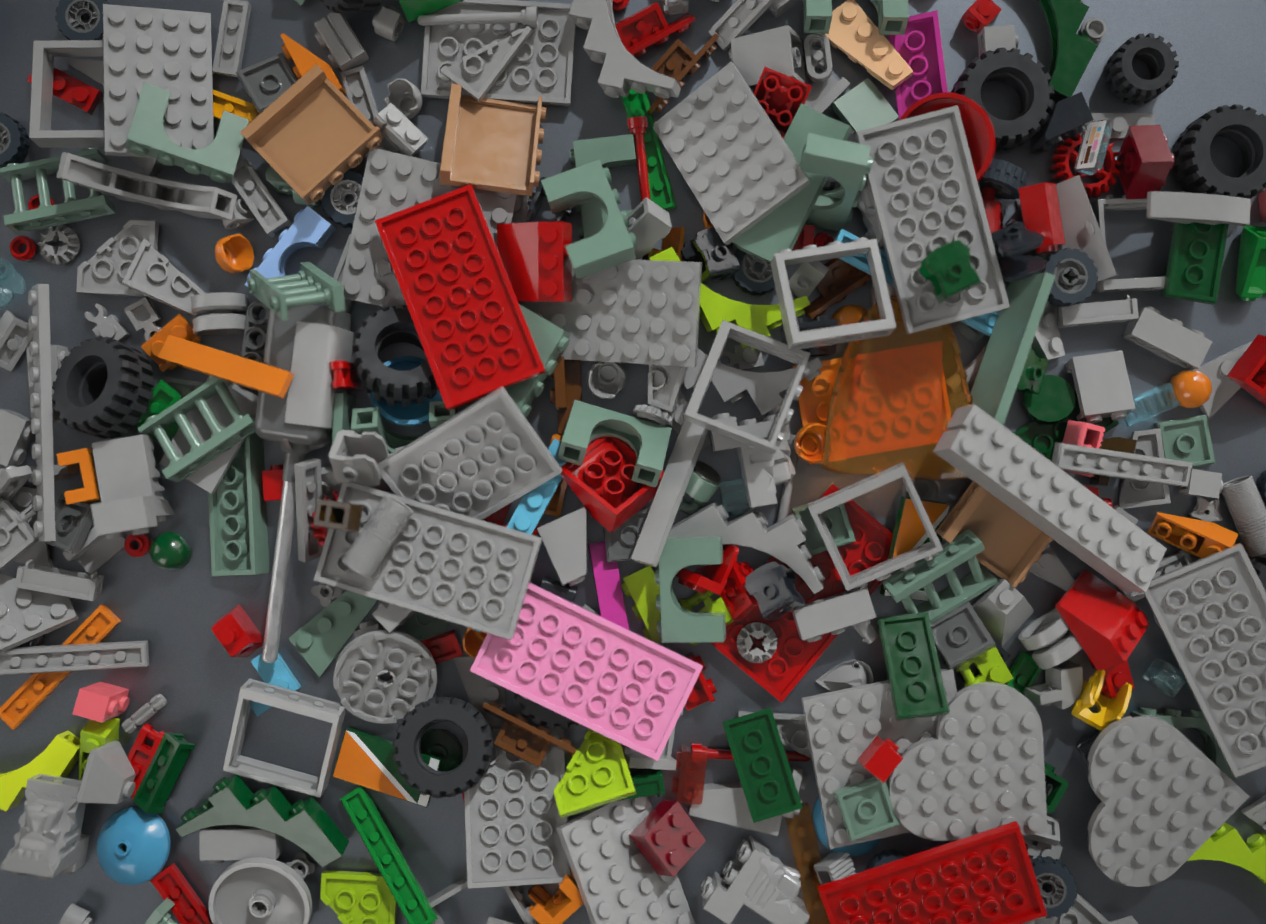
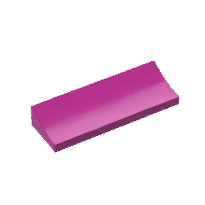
M937 10L909 16L904 35H888L890 44L913 70L912 76L895 88L899 119L918 100L935 93L948 92Z

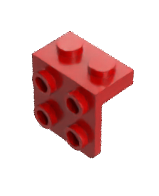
M723 544V562L721 564L697 565L694 572L682 568L676 575L679 578L678 583L703 594L708 590L721 595L723 588L727 584L730 571L737 560L739 548L731 544Z

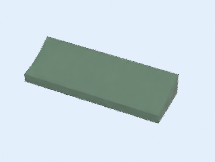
M801 103L783 140L800 164L802 150L808 133L847 141L852 128L848 124L830 118ZM805 172L811 181L808 186L732 243L739 250L771 263L774 254L778 251L793 249L828 177Z
M1047 272L1035 274L1019 281L1009 282L1006 294L1010 307L999 310L966 405L975 404L1001 425H1004L1055 279V275Z
M256 432L244 439L214 494L208 492L212 576L270 573L267 504L264 501L262 471H265L264 439L260 438Z

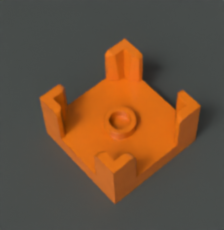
M92 448L58 453L57 460L59 466L79 464L84 488L64 493L66 504L81 502L89 504L101 501Z
M572 870L571 876L567 873L559 883V889L551 896L539 884H535L528 890L529 898L536 904L534 907L531 906L529 908V913L539 924H562L584 904Z

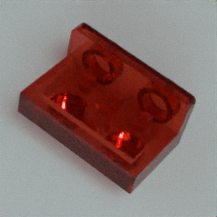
M681 745L680 752L675 753L678 776L672 779L671 792L676 793V801L702 804L707 754L705 752L692 751L691 746Z

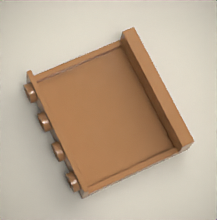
M317 64L240 131L245 140L308 205L319 201L331 185L338 184L343 179L344 173L350 168L358 166L363 156L369 150L373 151L375 148H378L384 138L378 126L375 127L340 92Z
M451 84L440 167V184L457 187L471 184L473 189L532 196L533 187H538L540 172L535 171V165L541 164L542 150L537 149L538 144L543 143L544 129L539 128L540 122L545 123L546 107H541L542 96L538 98V105L483 98L479 102L472 96L461 95L462 85Z
M972 481L936 530L937 534L951 543L956 536L970 529L982 541L985 550L976 555L978 562L1002 579H1005L1014 588L1018 583L1025 580L1028 574L1027 571L1033 563L1040 560L1043 550L1048 543L1054 541L974 481Z

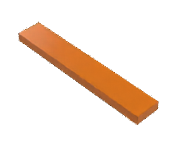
M168 335L158 355V358L163 361L284 399L294 377L289 371L172 335Z
M101 604L62 645L101 643L121 623V620L105 604ZM73 671L33 673L0 707V718L12 730L17 729Z

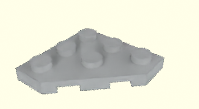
M130 220L123 226L124 229L98 248L97 253L92 258L78 266L76 292L80 294L147 297L122 285V281L143 238L158 251L159 223L144 220Z
M0 574V650L2 652L79 619L70 597L15 587L16 578Z

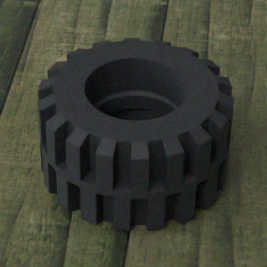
M1144 33L1138 34L1135 38L1131 37L1109 57L1107 61L1109 64L1105 67V73H1109V75L1105 77V81L1111 84L1108 88L1110 92L1115 91L1117 93L1114 97L1118 100L1124 98V103L1127 104L1132 101L1134 105H1140L1142 102L1145 104L1155 99L1173 84V79L1178 74V71L1175 69L1179 67V61H1175L1174 58L1178 55L1176 50L1171 51L1172 44L1170 42L1167 44L1163 42L1165 38L1161 36L1154 38L1155 34L1152 33L1144 36ZM1132 59H1138L1147 64L1151 73L1150 80L1141 79L1135 74L1132 68Z

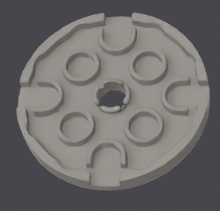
M387 630L372 631L355 638L341 651L334 669V689H336L342 705L358 718L373 723H396L408 711H412L415 705L428 701V699L433 697L437 685V667L429 649L417 638L395 630L390 633ZM388 672L393 677L389 681H383L379 678L381 674Z

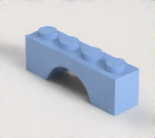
M307 206L295 215V222L289 229H285L280 234L279 242L274 248H270L264 254V261L258 268L254 269L265 278L286 276V263L296 250L308 246L322 249L337 229Z

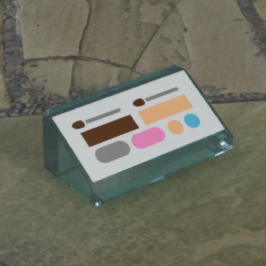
M1114 120L1092 121L1086 126L1087 130L1082 137L1074 168L1075 171L1093 175L1102 169Z

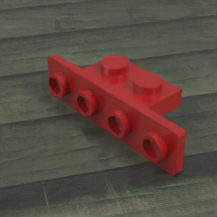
M654 2L615 25L626 50L634 57H638L647 52L646 47L653 43L659 45L669 39L668 35L675 31L680 33L691 27L690 23L696 19L693 14L687 13L667 24L658 2Z

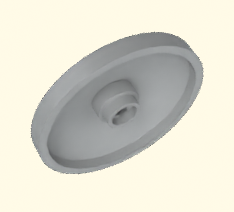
M265 857L246 858L227 867L213 885L208 902L209 914L213 924H309L312 915V897L302 877L288 865Z

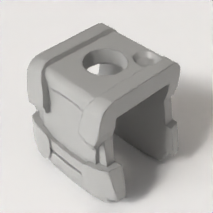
M352 430L339 431L329 452V460L336 481L343 483L350 481L358 482L361 485L370 487L379 485L380 470L377 463L388 457V448L383 437L376 432L358 434Z

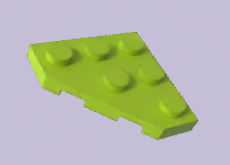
M590 728L588 729L580 748L576 750L569 762L562 780L558 782L553 791L561 819L636 794L621 743Z
M324 870L322 872L320 899L326 906L329 905L334 910L342 924H396L397 902L381 873Z

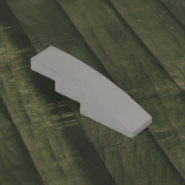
M1151 191L1147 192V218L1183 224L1196 222L1210 225L1223 223L1245 226L1250 224L1251 199L1201 193Z

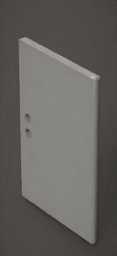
M1080 175L1056 184L1065 244L1058 245L1057 251L1065 248H1076L1081 252L1087 253L1088 257L1094 261V266L1097 267V282L1117 275ZM1018 199L1016 204L1023 220L1020 199ZM1034 249L1035 255L1039 257H1047L1048 255L1057 252L1052 251L1037 254L1036 249Z
M235 383L227 386L242 413L256 417L258 396ZM219 393L206 400L221 428H226L233 423L234 419ZM197 407L188 412L186 415L187 420L200 442L204 443L211 438L212 431ZM179 427L171 443L178 455L183 457L190 452L191 446ZM244 439L185 479L214 494ZM165 453L159 465L168 467L170 460Z

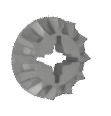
M57 225L48 227L45 232L40 233L42 237L38 245L41 250L40 254L46 261L57 265L67 264L78 254L80 247L79 238L71 228ZM59 238L60 241L66 243L67 245L59 246L57 250L56 247H53L50 244L53 242H57Z
M643 404L636 405L633 410V415L636 418L666 427L671 426L672 417L666 411L660 410V408Z
M760 622L750 623L739 632L737 648L741 656L747 661L763 663L771 659L777 650V637L768 625ZM750 635L757 639L761 637L764 639L761 642L765 649L764 651L757 647L749 651L753 644Z

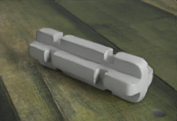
M162 694L155 695L150 702L143 705L130 718L125 720L121 725L127 734L133 733L140 725H143L155 715L158 710L167 705V699Z

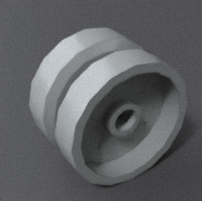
M222 292L192 296V312L202 315L192 320L193 334L201 336L244 334L246 316L241 313L246 312L248 309V295Z
M1053 609L1032 621L1021 631L1018 637L1026 650H1033L1032 659L1041 669H1048L1059 665L1082 648L1057 609Z

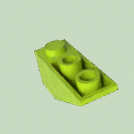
M646 565L623 576L625 582L621 586L626 597L632 596L636 604L632 606L636 618L638 620L643 619L647 627L643 629L646 638L660 644V636L657 633V621L660 620L661 610L656 608V596L660 595V585L655 583V573L652 566Z
M113 717L105 722L90 719L81 730L79 780L82 781L90 751L112 741L119 740L120 719Z

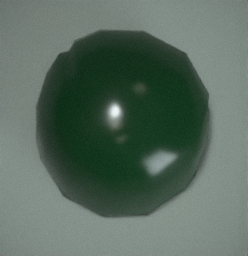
M168 531L159 534L152 540L149 554L156 566L168 571H177L183 569L189 563L192 549L188 546L185 537Z

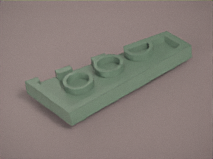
M347 590L288 639L316 674L321 677L340 653L346 642L352 637L359 624L367 617L379 600Z

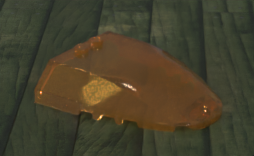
M897 295L890 296L896 328L890 336L848 342L831 393L824 430L821 468L840 474L872 476L903 462L910 479L940 481L968 479L969 477L933 452L943 433L950 431L946 427L956 409L972 405L973 397L969 393L967 384V371H964L960 358L961 351L950 324H945L907 334ZM877 302L862 315L857 323L881 320Z

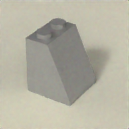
M789 25L731 39V48L729 49L730 61L737 67L753 94L764 67L807 84L803 39Z
M585 507L537 528L562 585L569 583L570 586L584 581V575L588 572V511Z

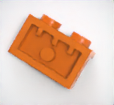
M181 313L176 315L141 345V348L159 365L161 372H164L167 368L171 371L178 366L158 358L168 335L200 344L201 335L193 334V326Z

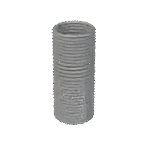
M1251 475L1224 483L1221 493H1223L1222 495L1224 500H1226L1227 507H1229V512L1237 531H1239L1248 556L1255 557L1266 554V507Z
M385 494L382 501H380L377 506L378 508L374 510L375 512H373L372 517L366 522L367 525L361 530L356 541H354L350 550L342 559L347 567L367 578H372L374 571L379 567L380 562L385 558L384 556L387 551L392 547L394 540H396V537L400 534L399 532L405 527L406 522H408L407 520L411 518L410 516L413 513L410 507L388 494Z

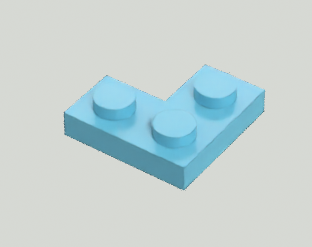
M262 653L251 660V663L265 683L293 691L301 687L279 653L274 663H265L262 660ZM252 701L251 705L257 717L272 707Z

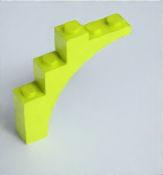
M68 730L58 734L47 748L29 764L17 770L0 774V810L7 812L18 806L25 796L27 780L37 774L66 778L80 758V738Z

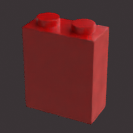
M1043 182L1018 188L1023 222L1026 229L1044 236L1043 244L1035 248L1037 254L1057 251L1058 245L1065 244L1056 184Z

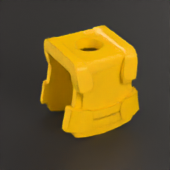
M1104 670L1095 671L1089 677L1088 682L1083 680L1081 693L1071 711L1074 717L1100 731H1103L1112 722L1121 719L1126 712L1132 691V685L1126 682L1119 689V692L1115 694V698L1110 699L1101 695L1100 692L1105 678ZM1095 704L1098 713H1093L1088 708Z

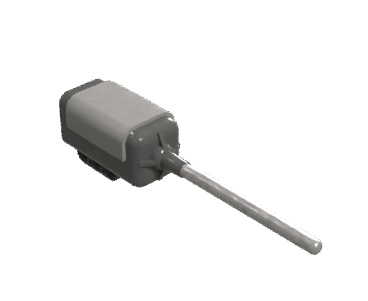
M255 301L247 309L241 357L253 361L259 359L260 363L289 371L294 375L284 399L259 391L255 418V432L258 436L270 441L284 452L283 489L262 650V660L265 663H274L278 658L296 512L294 464L303 462L305 455L309 452L332 444L335 393L347 394L348 390L332 388L334 377L333 370H330L329 362L340 360L351 362L354 333L350 331L352 315L344 311L334 312L329 307L317 305L287 308L288 320H282L261 301ZM265 308L266 315L261 320L259 314ZM262 334L263 340L261 344L257 345V336Z

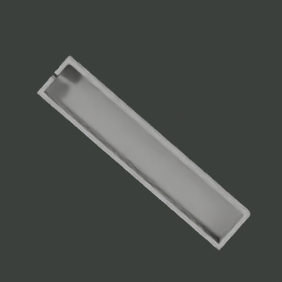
M975 404L956 409L946 427L950 431L943 433L933 452L1124 592L1147 591L1167 548Z

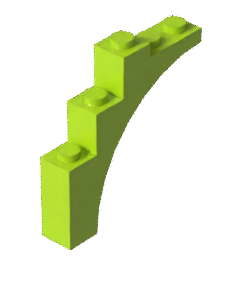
M672 247L648 259L655 261H680ZM701 283L699 316L707 332L715 330L717 334L724 320L769 337L771 335L766 326L771 330L783 324L779 304L755 305L730 300L713 292ZM807 296L793 300L796 317L804 314L803 308L811 305ZM740 343L743 349L749 347L748 345Z
M1224 822L1187 860H1215L1237 865L1252 872L1266 885V835L1262 832L1251 835L1245 843L1237 830Z

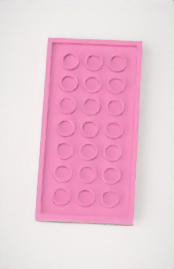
M529 583L514 638L510 640L488 633L470 671L658 761L703 666Z

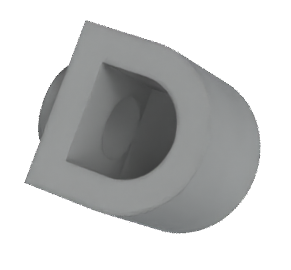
M391 5L382 6L380 12L375 14L372 21L375 33L391 41H397L406 24V21L400 14L401 11Z
M243 198L236 200L232 220L222 219L225 229H236L254 220V216Z
M71 904L65 911L59 924H92L93 919L90 918V911Z

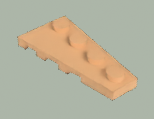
M847 0L832 11L829 34H825L831 46L835 49L839 48L846 53L850 60L854 63L858 62L865 67L869 74L891 90L912 76L913 70L885 36L879 35V29L855 0Z

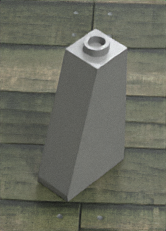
M741 782L693 784L692 792L687 791L684 806L688 807V814L690 816L775 836L779 834L783 816L782 814L753 823Z

